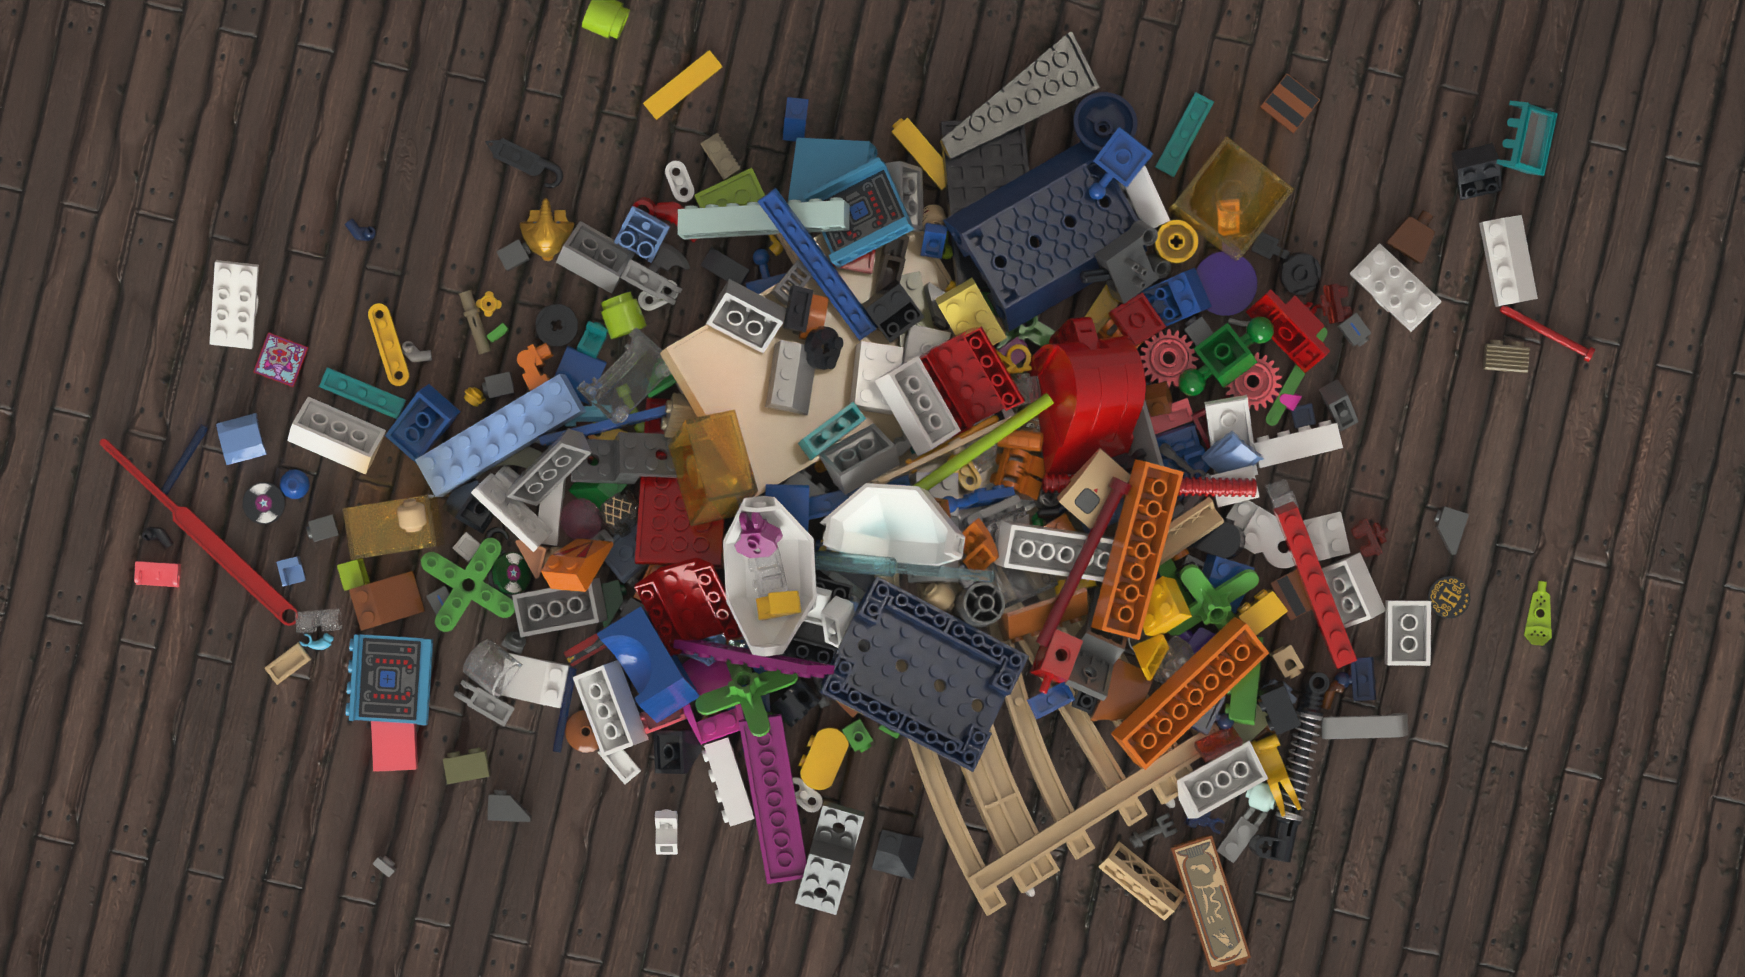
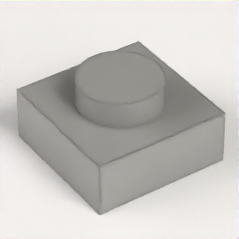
M379 856L373 863L375 867L388 877L396 870L394 867L395 863L387 856H384V858Z

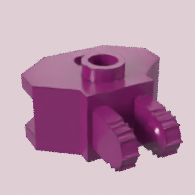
M741 512L739 521L742 531L734 545L736 551L748 558L770 557L777 550V543L783 537L781 529L769 524L767 519H762L760 512H752L751 520L746 512Z

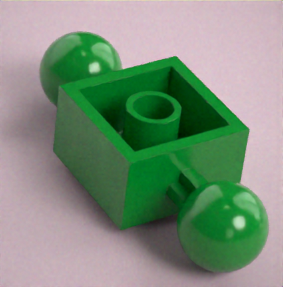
M1255 317L1248 323L1247 333L1240 338L1231 326L1226 323L1194 348L1205 365L1198 370H1185L1178 380L1180 390L1185 395L1196 396L1204 390L1206 379L1211 375L1225 388L1257 363L1248 347L1253 343H1266L1272 338L1274 334L1272 322L1266 317Z

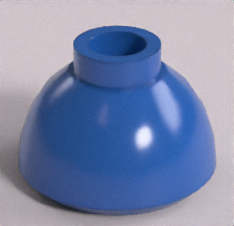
M297 469L287 471L280 480L282 493L291 499L302 498L310 487L308 476L303 471Z

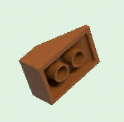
M413 571L349 589L361 631L425 612Z

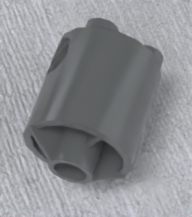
M976 583L964 588L956 595L952 613L954 617L977 629L983 628L1001 618L1005 610V599L1000 589L992 583Z

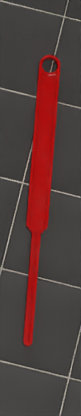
M107 439L100 440V445L172 512L173 521L277 619L287 626L298 622V610L188 507L178 506ZM287 609H291L296 613V619L292 623H288L283 619V613Z

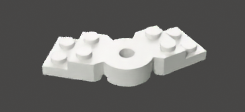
M1249 500L1234 503L1225 518L1234 520V525L1243 530L1245 535L1244 548L1253 554L1262 552L1266 561L1275 567L1290 568L1295 566L1289 549L1285 553H1281L1278 550L1279 542L1285 541L1276 516ZM1341 512L1303 520L1318 561L1350 553Z

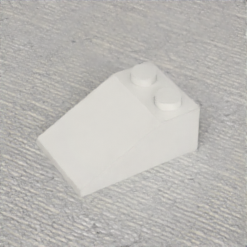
M507 653L499 695L561 708L570 665Z

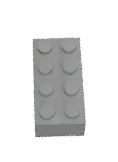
M600 578L593 579L586 592L551 589L549 587L512 595L520 637L608 620Z

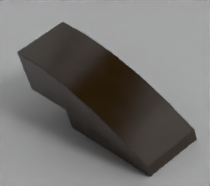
M907 234L882 246L874 295L895 279L900 283L910 238Z

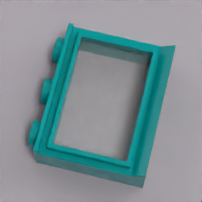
M1510 101L1509 105L1522 109L1520 119L1509 118L1507 121L1508 126L1518 128L1516 139H1505L1502 143L1503 147L1513 149L1511 161L1497 159L1496 164L1526 174L1544 176L1558 113L1531 105L1528 102Z

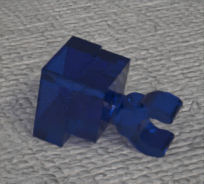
M1208 812L1199 818L1187 819L1186 824L1195 829L1197 824L1203 827L1208 826L1211 827L1213 832L1219 834L1221 832L1215 829V823L1221 822L1224 824L1225 822L1221 818H1209L1211 812Z

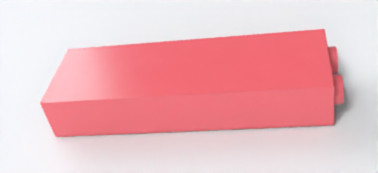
M371 721L373 771L418 769L416 724Z

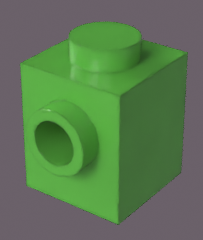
M861 718L842 728L844 735L855 752L860 750L862 753L872 746L870 743L873 741V738Z

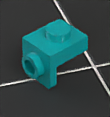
M588 321L586 330L577 346V351L596 359L607 339L608 330L598 322Z

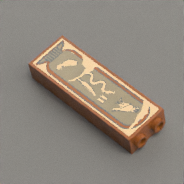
M1208 834L1170 846L1210 971L1220 972L1227 969V965L1235 963V966L1247 963V959L1251 958L1212 835Z

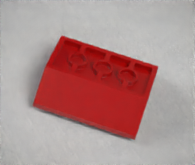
M982 326L968 329L933 347L919 357L961 430L952 438L971 429L975 423L1003 409L1007 411L1025 402Z
M696 557L660 567L634 586L670 656L682 652L681 649L673 648L674 639L701 640L724 634L727 641L743 637L726 602V590L712 563Z

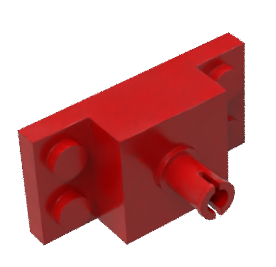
M1270 289L1246 313L1252 319L1259 316L1268 318L1274 326V334L1271 339L1306 373L1330 352L1325 344L1316 336L1325 325L1314 315L1317 312L1316 306L1309 310L1313 303L1307 302L1304 305L1296 296H1293L1287 303H1284Z

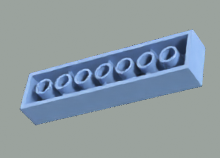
M558 374L415 459L435 497H443L538 441L540 436L548 435L582 415L586 410L565 374Z

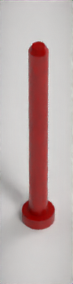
M1502 305L1500 308V312L1585 356V361L1589 362L1592 358L1595 348L1590 347L1588 349L1506 305Z

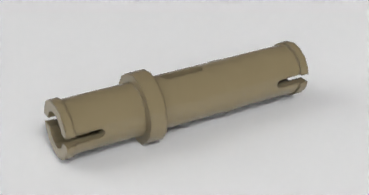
M472 290L460 293L459 296L465 311L463 315L467 317L478 354L492 351L478 313L480 309L476 307Z

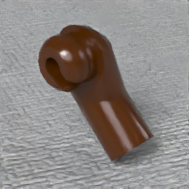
M1337 680L1332 681L1325 695H1323L1324 700L1321 701L1323 705H1320V707L1329 710L1335 692L1343 693L1345 686L1339 684Z

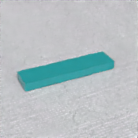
M1197 92L1194 93L1155 168L1174 178L1214 101Z
M328 367L319 385L320 388L395 419H398L406 403V400Z

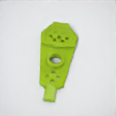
M1538 581V589L1532 595L1524 636L1532 645L1543 646L1552 638L1550 594L1546 592L1547 582ZM1542 609L1544 611L1543 617L1536 615L1537 610Z

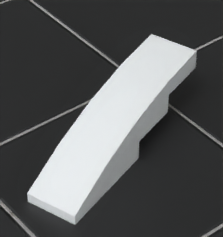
M566 478L540 502L538 517L553 530L542 544L554 546L558 544Z

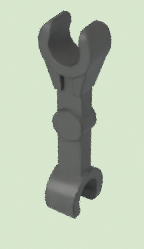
M1164 443L1159 447L1160 453L1175 460L1180 467L1186 469L1191 474L1190 477H1195L1197 472L1203 477L1206 476L1204 470L1193 469L1183 458L1177 456V453L1169 444Z

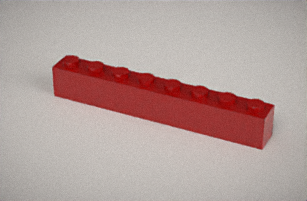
M1292 501L1273 509L1332 662L1338 669L1357 661L1298 507Z

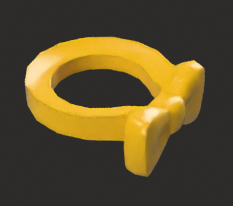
M1016 344L1007 350L1006 358L1010 361L1011 353L1015 349L1022 350L1026 356L1023 367L1017 368L1010 374L1032 370V367L1029 366L1031 353L1026 346Z

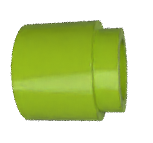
M591 0L582 22V28L608 39L610 36L618 39L624 29L630 9L623 7L624 3L617 0Z
M631 292L615 296L601 303L603 308L601 314L611 339L630 334L647 326L637 299H633Z

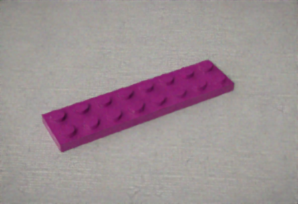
M674 639L673 648L681 649L682 654L694 655L695 652L698 654V657L711 658L712 655L714 660L727 661L728 659L733 664L743 665L746 663L748 667L760 668L761 665L764 667V670L777 671L778 668V670H781V673H797L799 677L811 678V676L824 678L825 674H834L835 668L834 665L783 655L766 657L752 655L751 650L747 648L705 640Z
M781 713L767 715L771 728L766 735L761 737L754 736L750 732L746 719L739 720L767 884L802 879L807 863Z

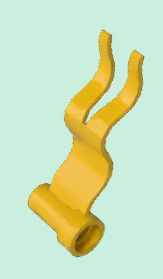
M1276 733L1258 741H1250L1268 777L1267 782L1281 816L1283 817L1286 814L1278 782H1281L1297 810L1302 809L1278 752L1277 746H1280V742Z

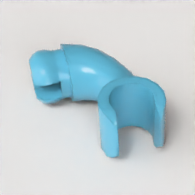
M305 633L304 635L309 637L310 642L308 644L302 641L299 642L302 646H308L315 650H324L332 645L334 637L325 633L322 638L314 641L310 634Z

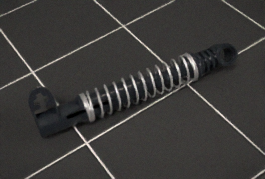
M1310 671L1303 678L1304 691H1306V694L1303 693L1305 699L1302 698L1304 704H1301L1296 712L1298 718H1300L1301 725L1296 727L1299 733H1292V736L1296 737L1297 741L1290 742L1296 748L1288 750L1291 754H1294V757L1287 758L1292 764L1285 766L1301 808L1303 802H1306L1304 794L1308 793L1305 789L1306 786H1309L1307 779L1311 777V775H1308L1309 769H1313L1307 765L1308 761H1314L1313 758L1309 757V753L1316 752L1310 749L1311 744H1318L1312 741V737L1320 736L1314 733V728H1321V726L1315 723L1323 720L1322 708L1319 706L1323 705L1321 700H1324V697L1322 695H1325L1326 690L1329 688V678L1317 671ZM1318 677L1320 683L1314 688L1313 680ZM1284 789L1281 790V794H1283L1282 798L1286 815L1282 817L1280 811L1276 812L1275 819L1277 824L1274 836L1254 835L1250 839L1249 848L1253 854L1262 858L1291 862L1297 829L1303 818L1300 816L1301 810L1305 809L1297 810ZM1260 844L1272 846V849L1259 848Z

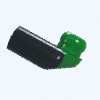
M1058 506L1040 508L1031 516L1030 521L1032 525L1043 526L1044 519L1059 517Z

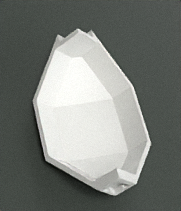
M865 483L820 522V524L826 526L823 534V545L827 546V550L884 562L935 566L962 559L965 536L931 493L919 486Z
M757 496L744 498L723 540L726 602L752 655L764 657L780 655L788 647L817 599L814 538L775 497ZM741 512H746L750 520L752 519V512H760L762 519H767L769 524L781 529L783 537L777 543V550L770 557L748 558L736 551L734 545L742 531L739 521ZM799 591L801 613L763 621L758 619L756 598L766 597L768 593Z

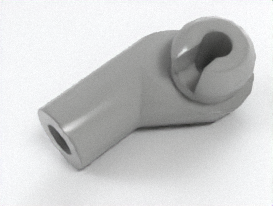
M406 341L403 343L402 352L411 362L432 361L431 350L419 351L412 342Z

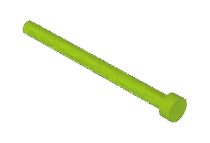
M1045 393L913 486H919L927 491L1054 404L1051 397Z

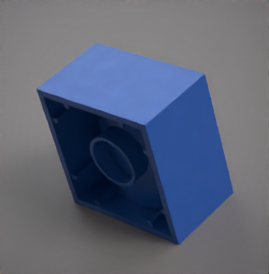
M641 606L597 633L600 640L615 655L639 693L635 697L636 702L656 723L700 696L677 655L670 656L648 613Z

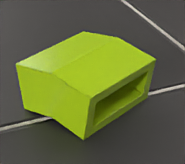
M363 558L337 565L344 591L370 583Z

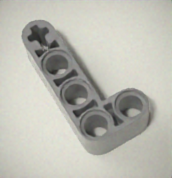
M1407 713L1323 717V720H1321L1322 739L1391 738L1408 735Z

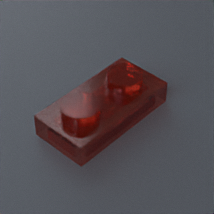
M1232 726L1230 729H1222L1196 741L1194 747L1204 762H1207L1242 746L1243 740Z

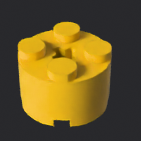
M1171 220L1158 229V237L1154 243V248L1157 255L1169 263H1183L1191 258L1197 250V233L1187 222ZM1174 236H1177V239L1181 241L1177 248L1174 247V244L1170 243Z

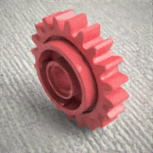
M1168 329L1166 335L1161 331L1158 333V338L1155 335L1151 337L1152 342L1144 341L1147 348L1140 349V352L1145 354V356L1140 357L1145 362L1143 364L1144 369H1147L1145 377L1152 376L1150 383H1153L1155 380H1158V383L1167 381L1169 387L1173 383L1175 388H1177L1180 375L1187 369L1197 368L1192 364V362L1198 361L1197 357L1192 356L1196 352L1194 349L1189 348L1193 341L1186 343V334L1179 338L1178 330L1174 335H1171V330ZM1163 355H1172L1174 362L1172 364L1165 363Z
M1256 352L1254 357L1257 363L1226 386V388H1230L1226 395L1232 394L1233 397L1247 395L1249 409L1253 405L1255 411H1258L1259 404L1263 408L1267 407L1266 400L1270 403L1274 402L1271 395L1279 396L1275 388H1281L1282 385L1276 383V380L1281 379L1282 376L1275 375L1279 368L1273 369L1271 367L1274 364V360L1267 363V355L1259 359V352ZM1251 375L1258 379V385L1254 388L1249 387L1247 384V378Z

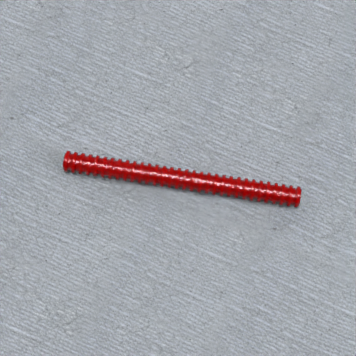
M1044 474L1042 481L1044 493L1048 491L1051 493L1055 491L1061 493L1069 485L1074 474L1068 476V474L1064 476L1058 474V476H1055V474H1051V476ZM1185 477L1181 481L1178 496L1182 494L1188 496V494H1191V496H1195V494L1198 496L1202 494L1208 496L1211 494L1214 497L1216 494L1218 497L1222 495L1228 497V495H1231V497H1235V495L1238 497L1242 495L1244 497H1248V495L1255 497L1257 482L1255 478L1251 480L1248 478L1244 480L1242 478H1238V480H1235V478H1231V480L1225 478L1222 480L1219 477L1216 480L1215 477L1211 479L1205 477V479H1202V477H1198V479H1195V477H1191V479Z

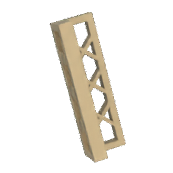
M1210 496L1170 523L1160 565L1224 523L1223 518L1216 511Z
M1121 842L1114 846L1110 854L1099 865L1102 871L1164 921L1176 910L1185 896L1183 892ZM1119 850L1123 853L1126 860L1119 859L1115 855L1116 852ZM1133 865L1139 866L1143 874H1138L1134 871ZM1150 879H1155L1159 887H1154ZM1166 892H1171L1177 897L1175 902L1167 897Z

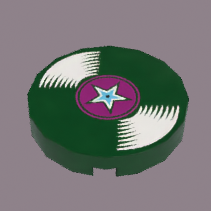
M517 552L501 554L499 559L494 562L492 569L493 581L495 585H498L502 593L508 595L521 593L530 582V568L524 557Z

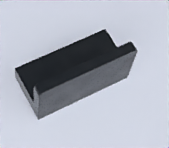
M795 285L790 286L783 328L792 330L793 334L806 332L813 290Z

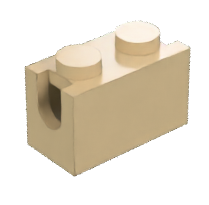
M1287 643L1269 653L1282 677L1292 679L1301 674L1300 669L1304 668L1292 645Z

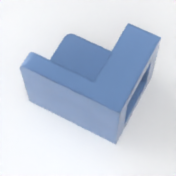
M300 556L276 562L282 586L306 580Z

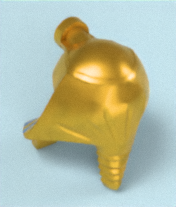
M547 198L543 199L540 210H530L527 222H520V229L532 252L541 256L545 261H551L554 255L562 250L575 224L574 222H568L565 210H554L553 220L550 201Z

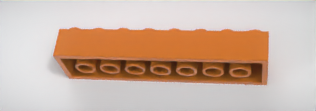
M1135 459L1129 480L1132 488L1124 499L1091 624L1092 628L1140 640L1184 472Z
M1234 617L1126 718L1111 735L1132 761L1146 770L1269 654L1268 650L1247 623Z

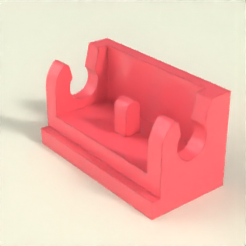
M1188 398L1172 403V413L1154 417L1150 416L1155 434L1192 421L1191 415L1193 412Z
M135 561L134 582L136 585L180 587L181 564Z
M683 708L658 723L645 711L640 713V719L643 722L646 734L687 719Z

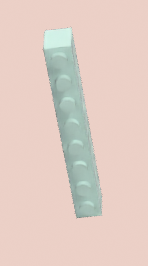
M834 197L830 198V201L810 199L809 202L789 200L787 203L809 233L849 230L850 205L843 198ZM749 202L746 206L729 203L726 204V207L709 204L706 205V208L685 206V209H678V235L683 239L774 235L780 233L757 202Z

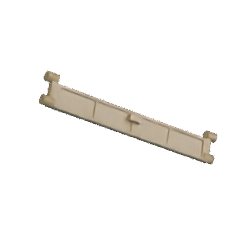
M1012 416L966 438L960 439L959 437L948 442L949 446L888 475L885 474L876 478V481L872 484H886L951 452L956 455L965 450L964 446L981 439Z

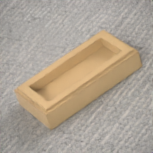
M298 642L267 665L265 670L278 685L312 658L300 642Z

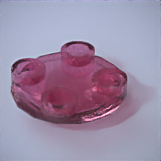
M578 498L564 507L560 522L563 530L569 537L573 539H592L598 534L602 526L603 515L595 504L584 498Z

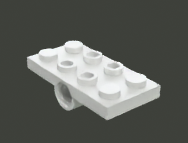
M1380 243L1350 272V276L1368 291L1381 307L1390 312L1410 332L1441 303V300Z
M221 260L215 261L210 344L247 349L253 348L255 316L258 310L257 287L259 265Z

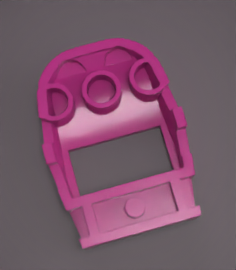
M691 658L682 664L700 695L727 686L728 682L732 681L726 661L716 660V662L707 666L705 663ZM690 703L683 707L684 714L701 745L740 731L739 720L745 719L741 704L735 705L736 708L699 722L695 720Z

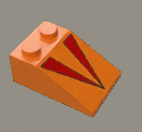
M577 538L550 555L541 572L551 589L586 592L614 544L612 541Z

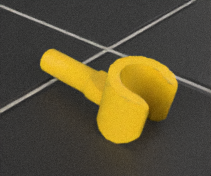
M768 235L773 242L769 249L775 256H778L783 251V246L774 235Z

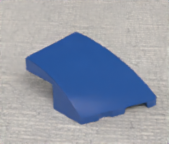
M1193 423L1155 435L1158 447L1164 443L1169 444L1177 453V456L1183 458L1193 469H1202L1205 473L1210 469L1209 465L1201 457L1205 450L1200 445ZM1160 453L1164 467L1179 471L1186 470L1180 467L1175 460ZM1198 472L1195 474V478H1196V479H1197L1198 477L1202 476V475H1201L1200 473H1198Z

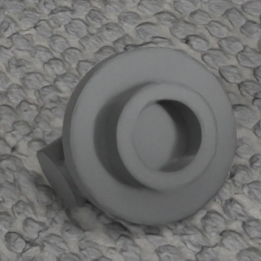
M511 631L506 634L501 645L521 655L526 639L525 637H520L519 632Z

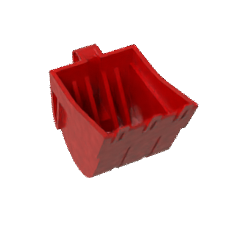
M1091 317L1070 318L1050 337L1049 344L1042 346L1031 357L1029 366L1032 367V370L1027 371L1034 399L1037 400L1047 393L1054 402V404L1038 414L1040 433H1043L1042 449L1045 473L1048 476H1051V474H1055V476H1058V474L1062 476L1065 474H1076L1099 448L1110 457L1126 452L1129 453L1134 440L1133 431L1145 400L1146 382L1143 363L1137 348L1129 340V337L1118 336L1098 339Z

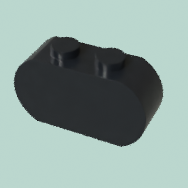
M1223 517L1224 523L1190 545V547L1222 558L1233 559L1242 552L1245 546V535L1240 527L1234 525V520Z

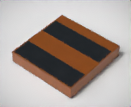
M1286 74L1260 108L1290 132L1294 133L1320 99L1289 74Z
M1297 569L1270 583L1276 596L1288 610L1286 614L1290 621L1312 610Z

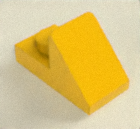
M799 591L768 593L766 597L756 598L759 620L763 621L801 613Z

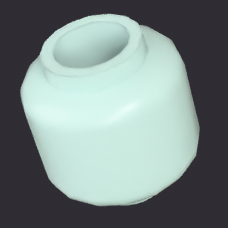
M1262 782L1247 790L1246 797L1249 798L1248 803L1250 807L1263 812H1268L1270 809L1273 810L1277 803L1267 783Z

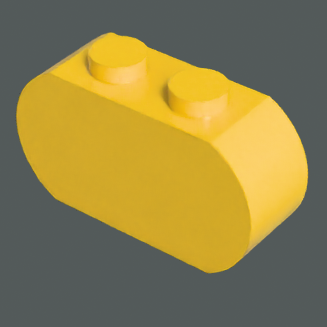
M825 727L817 731L816 736L811 735L807 744L810 747L808 755L803 754L798 765L802 767L800 774L803 782L812 789L824 790L832 786L848 749L849 743L846 736L840 729L835 727Z

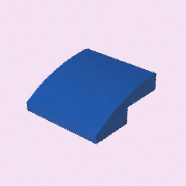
M567 346L555 376L565 374L580 401L590 404L607 362L598 358L595 359L577 351L575 348Z

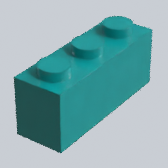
M852 402L805 436L798 445L811 461L859 426L866 418L856 404Z

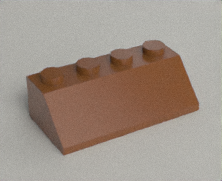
M1086 587L1075 590L1057 629L1063 627V622L1070 621V624L1082 621V616L1088 614ZM1057 597L1003 614L997 620L1003 641L1011 640L1013 644L1024 640L1023 635L1031 634V637L1039 635Z

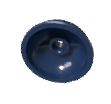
M1098 92L1087 96L1079 103L1074 114L1073 124L1079 139L1088 148L1100 152L1119 127L1134 137L1137 130V116L1133 107L1121 96L1109 92ZM1099 128H1104L1106 132H1100Z

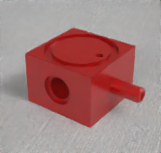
M1056 629L1048 647L1040 644L1029 673L1043 678L1039 689L1041 693L1046 694L1048 692L1051 682L1059 684L1069 680L1083 640Z

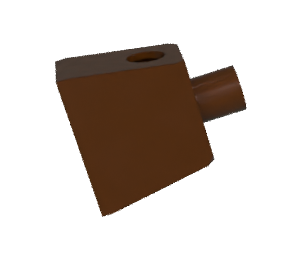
M1422 210L1417 220L1411 216L1407 217L1387 239L1385 244L1414 262L1422 264L1435 234V231L1428 227L1434 216Z

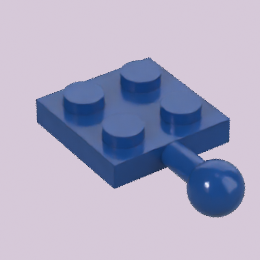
M1119 127L1093 160L1106 173L1099 183H1093L1090 186L1089 195L1095 200L1102 199L1106 194V186L1113 177L1127 188L1154 153L1123 128Z
M758 249L753 254V261L759 265L762 279L746 283V287L757 294L779 283L786 274L770 277L767 265L770 255L765 249Z
M1004 485L992 487V490H986V488L976 489L973 493L963 495V498L955 499L952 496H946L943 499L948 500L950 513H952L958 507L959 510L997 504L1014 496L1015 491L1014 487L1005 488Z

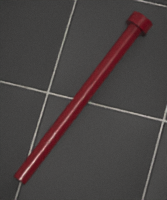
M1112 477L1108 485L1112 489L1035 641L1045 647H1048L1123 494L1128 496L1132 485L1116 477Z

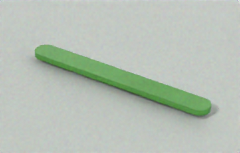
M1325 327L1316 335L1322 342L1327 336V329ZM1297 364L1294 366L1279 396L1266 416V423L1270 426L1278 423L1287 407L1280 402L1279 397L1284 393L1294 395L1305 375Z

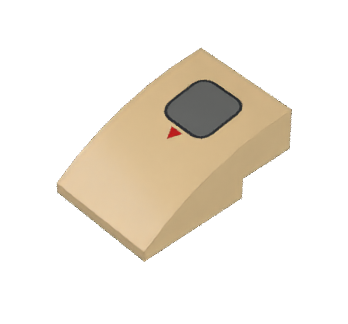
M1099 448L1071 478V482L1057 496V499L1066 509L1091 529L1112 489L1108 487L1112 477L1128 483L1131 475Z

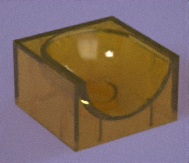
M1226 136L1168 210L1182 221L1190 224L1196 232L1236 262L1245 254L1293 192L1294 188Z
M735 409L686 419L669 443L668 448L690 525L695 526L735 517L744 498L754 497L758 492Z
M434 494L343 508L351 560L445 545L438 497H435ZM416 499V502L422 503L425 506L427 523L423 526L422 530L406 532L405 529L399 526L397 509L403 505L404 500Z

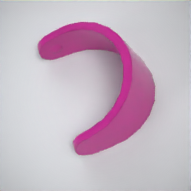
M1284 393L1279 397V400L1287 406V409L1294 411L1302 395ZM1271 395V397L1273 398L1274 401H1275L1276 398L1278 397V396Z

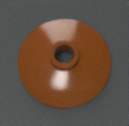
M585 710L573 714L565 727L568 743L580 752L587 753L599 749ZM588 728L590 734L587 736L583 735L582 729Z

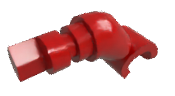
M646 197L637 199L633 204L635 207L639 205L647 206L650 215L656 216L657 219L667 220L671 224L674 223L677 227L678 209H685L674 201L660 202L655 205L650 198Z

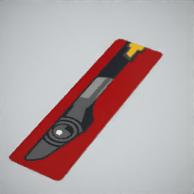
M596 633L565 651L564 655L573 667L607 646Z

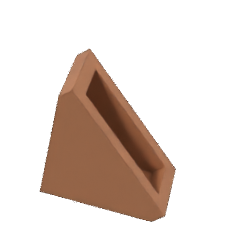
M520 539L515 541L535 579L541 577V570L549 547L540 545L533 552Z

